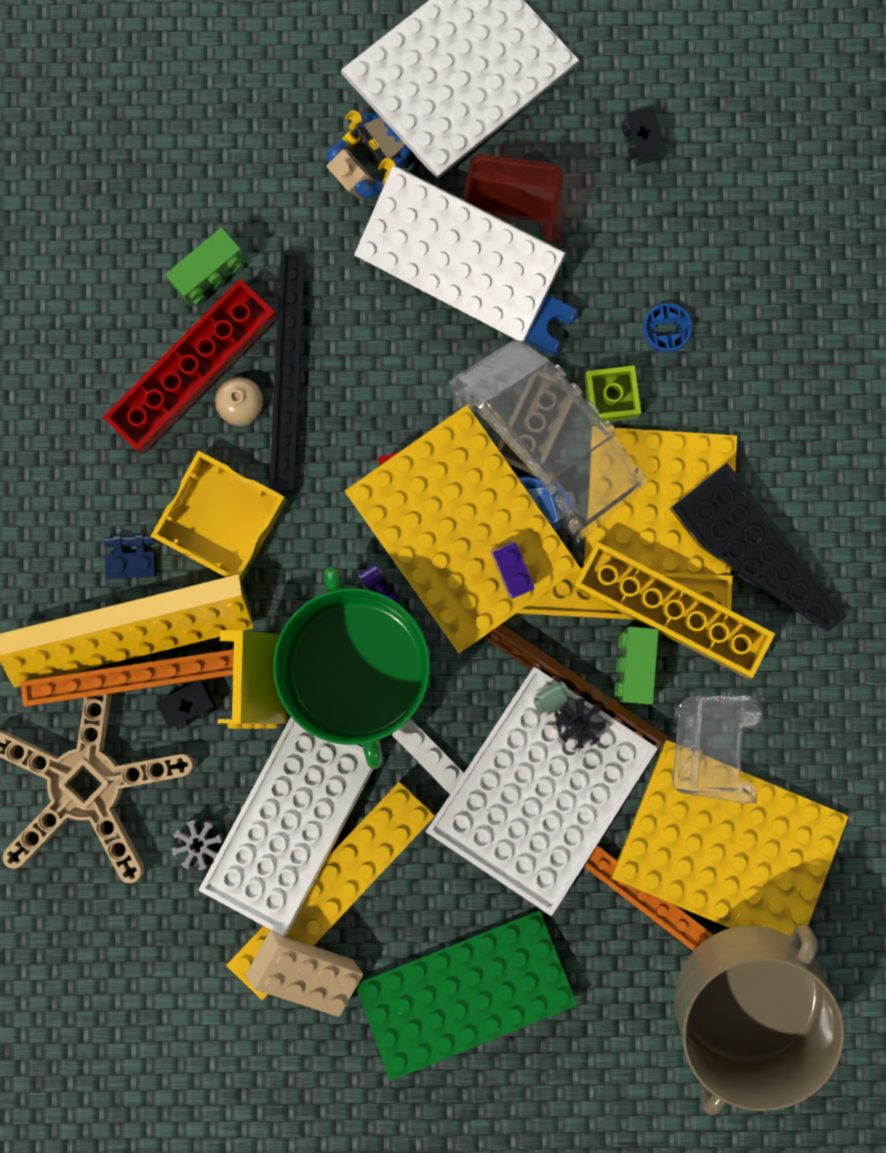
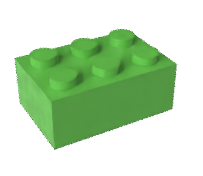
M221 227L165 275L178 294L190 307H193L194 305L202 304L207 298L206 295L213 289L218 290L226 282L225 279L231 274L236 275L239 273L246 261L240 248Z
M627 627L623 629L622 633H619L618 648H622L621 657L617 658L616 672L620 673L619 682H615L614 697H618V702L644 705L653 704L658 629Z

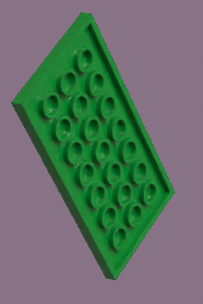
M540 910L362 981L356 986L390 1081L577 1006Z

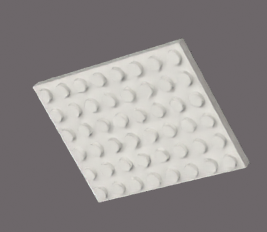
M429 0L341 70V74L438 179L574 68L579 60L524 0Z
M533 667L426 830V833L552 916L658 748L602 711L590 718L591 722H602L603 720L606 722V727L602 731L590 729L596 737L600 738L595 745L590 746V743L583 736L582 745H584V748L580 751H574L572 749L575 741L574 735H571L567 742L561 745L557 739L561 735L566 734L568 728L557 727L554 729L553 721L556 718L568 720L567 717L558 710L550 715H546L545 712L541 714L533 702L536 700L535 694L554 682H558L536 667ZM569 690L572 698L568 700V704L576 714L574 702L581 697ZM587 701L584 703V714L589 713L591 707H593ZM580 719L573 723L574 726H578L579 731L585 727V724H582Z

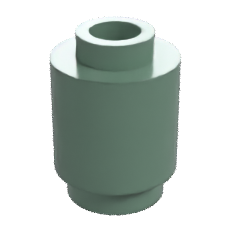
M562 681L559 683L554 682L535 694L536 700L533 702L541 714L545 712L546 715H550L560 709L565 703H568L572 695Z

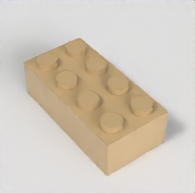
M270 931L246 975L257 991L340 1017L363 973L353 959L286 936L283 937L278 933Z

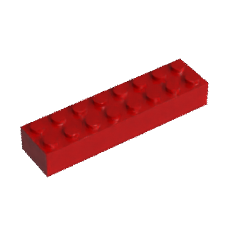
M239 279L127 391L103 418L134 449L143 455L277 319L275 311Z

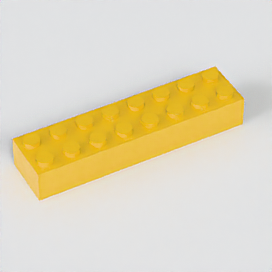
M599 542L595 543L572 587L651 629H658V632L747 679L754 677L775 633Z

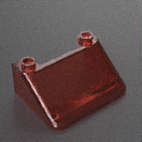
M477 154L470 160L463 201L491 215L543 223V239L550 244L561 245L563 234L564 175L559 166L551 163L488 154Z

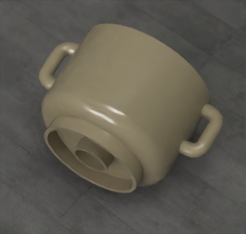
M803 924L796 927L790 936L778 930L762 926L729 928L703 941L685 961L675 988V1012L685 1055L690 1068L701 1083L700 1099L702 1107L708 1115L719 1113L726 1103L742 1109L755 1111L778 1110L795 1105L818 1091L834 1072L843 1048V1020L829 985L814 959L818 942L813 930L808 925Z

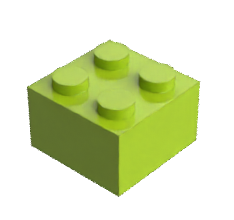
M635 366L586 371L584 382L590 424L639 418L641 409Z

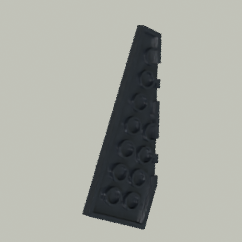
M724 463L669 508L701 549L824 631H831L847 617L846 613L728 463Z

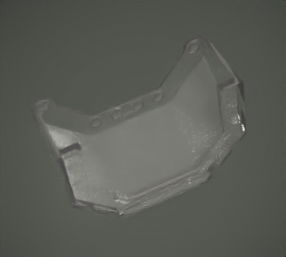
M514 339L452 378L448 382L451 398L460 409L468 405L470 410L474 412V407L477 406L478 409L476 411L502 437L540 480L550 495L556 494L558 501L555 503L563 513V526L579 543L643 489L646 485V476L635 465L614 433L616 431L614 426L607 419L603 421L597 414L599 413L598 408L591 401L586 402L583 399L581 389L574 382L570 384L565 379L566 373L558 364L554 366L547 358L531 348L526 341Z

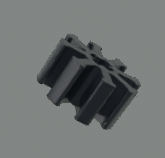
M581 698L574 702L576 714L571 710L569 704L565 703L558 711L562 712L568 720L556 718L553 721L554 729L557 727L568 728V732L557 739L561 745H564L571 735L575 736L574 747L572 748L574 751H580L584 748V745H582L583 736L590 743V746L595 745L600 740L590 729L602 731L606 727L604 720L602 722H591L590 720L594 714H598L601 711L600 707L595 704L591 707L589 713L584 714L586 699ZM578 719H580L582 724H585V727L580 729L581 731L578 730V726L573 724Z

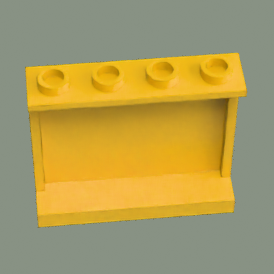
M220 630V641L234 642L232 719H218V723H227V728L278 729V724H287V711L278 696L273 675L274 653L279 634L244 630Z

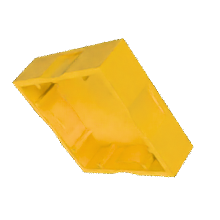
M198 450L181 481L177 495L166 507L151 537L224 577L239 574L242 583L287 500L277 492L254 480L243 477L225 464Z

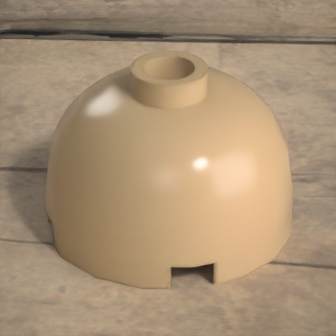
M234 377L229 378L220 385L216 392L215 405L219 415L227 423L235 426H244L251 424L260 416L264 406V399L257 384L247 378Z

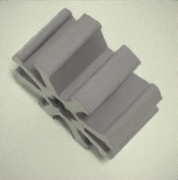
M198 819L186 823L189 826L191 835L185 833L182 828L175 832L174 838L178 837L185 841L186 845L181 847L175 846L172 848L174 856L184 851L189 852L186 860L181 863V866L186 869L192 867V862L197 856L200 866L198 869L204 870L210 866L205 853L215 860L219 852L210 847V844L222 843L224 836L220 833L216 837L208 838L207 835L211 828L215 826V823L211 821L205 822V826L200 833L197 825ZM196 838H199V842L203 841L204 846L200 848L201 851H197L198 847L195 849L193 847Z

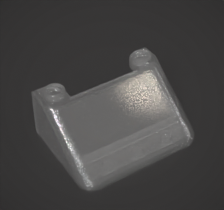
M752 696L688 697L682 701L679 707L673 785L677 791L683 794L738 803H757L756 788L749 782L739 781L743 728H755L763 718V707Z

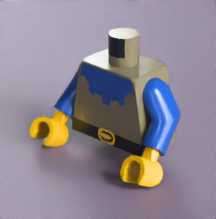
M351 110L346 115L345 120L350 119L353 121L348 126L350 130L355 129L357 125L360 126L358 127L359 137H361V140L379 163L378 169H383L386 172L385 176L387 178L392 166L399 168L406 166L412 151L377 112L360 114L355 110Z

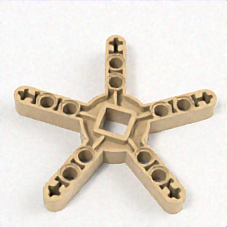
M112 694L101 695L100 697H103V700L92 699V697L84 698L77 749L68 751L61 757L0 730V742L9 744L7 747L0 746V757L47 779V790L51 800L48 806L4 851L2 857L4 864L13 869L26 865L70 818L82 821L90 820L120 879L125 883H134L140 880L145 873L144 864L114 807L122 795L123 788L191 774L195 769L194 758L188 754H179L119 766L116 760L104 751ZM95 703L101 707V714L97 717L91 714V707ZM91 728H95L98 732V737L93 742L87 737V733ZM18 745L24 749V756L21 759H18L14 753ZM40 756L46 759L44 769L38 768L36 764ZM181 758L183 762H188V767L184 768V772L182 768L171 770V765L181 763ZM156 763H160L164 767V773L160 777L153 773V766ZM85 767L102 783L87 800L69 784ZM133 767L138 769L140 773L137 781H132L129 778V771ZM49 813L56 817V824L53 827L49 826L46 822V817ZM106 821H110L114 825L112 834L104 831L103 825ZM31 832H35L39 836V842L36 845L29 841ZM117 843L124 844L126 848L123 856L115 852V845ZM23 848L27 849L18 856V861H14L15 852L21 851ZM131 857V860L123 864L121 863L122 860ZM130 867L137 869L134 875H128L127 871Z

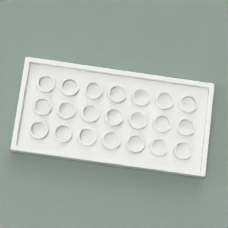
M392 166L354 255L512 338L524 342L566 253L397 166Z
M290 717L202 882L199 891L279 935L287 936L373 771L366 763L363 748L358 745H342L322 740L304 730Z

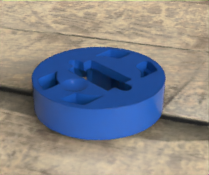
M671 303L657 305L649 311L643 322L642 331L644 339L655 351L661 353L676 352L690 338L692 321L688 313L678 305ZM669 309L675 310L676 314L670 312ZM659 310L660 314L654 319L653 313ZM676 322L677 326L680 325L682 329L677 330L678 333L662 336H657V333H652L651 331L656 328L655 325ZM680 337L681 343L675 346V342ZM658 342L664 344L665 348L658 346Z

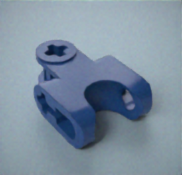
M547 294L525 342L550 355H557L560 350V343L549 335L547 324L553 320H560L567 324L572 323L578 316L577 311Z

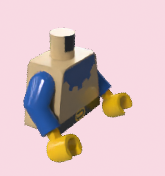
M349 130L342 140L338 141L327 151V159L329 161L327 168L351 194L360 200L363 198L369 199L381 194L387 177L385 176L382 182H377L348 150L352 149L361 139V137L355 139L351 135L354 130Z

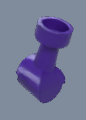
M374 564L363 573L358 574L365 586L371 588L376 593L392 599L396 603L399 602L395 594L389 595L383 584L386 581Z

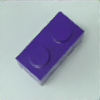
M512 541L490 551L509 598L513 599L535 589L516 542Z

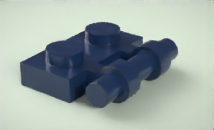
M143 533L135 534V536L131 537L114 535L113 538H104L105 548L114 547V554L105 555L106 579L156 577L155 552H145V545H154V538L151 535L144 536ZM136 546V553L124 554L123 547Z

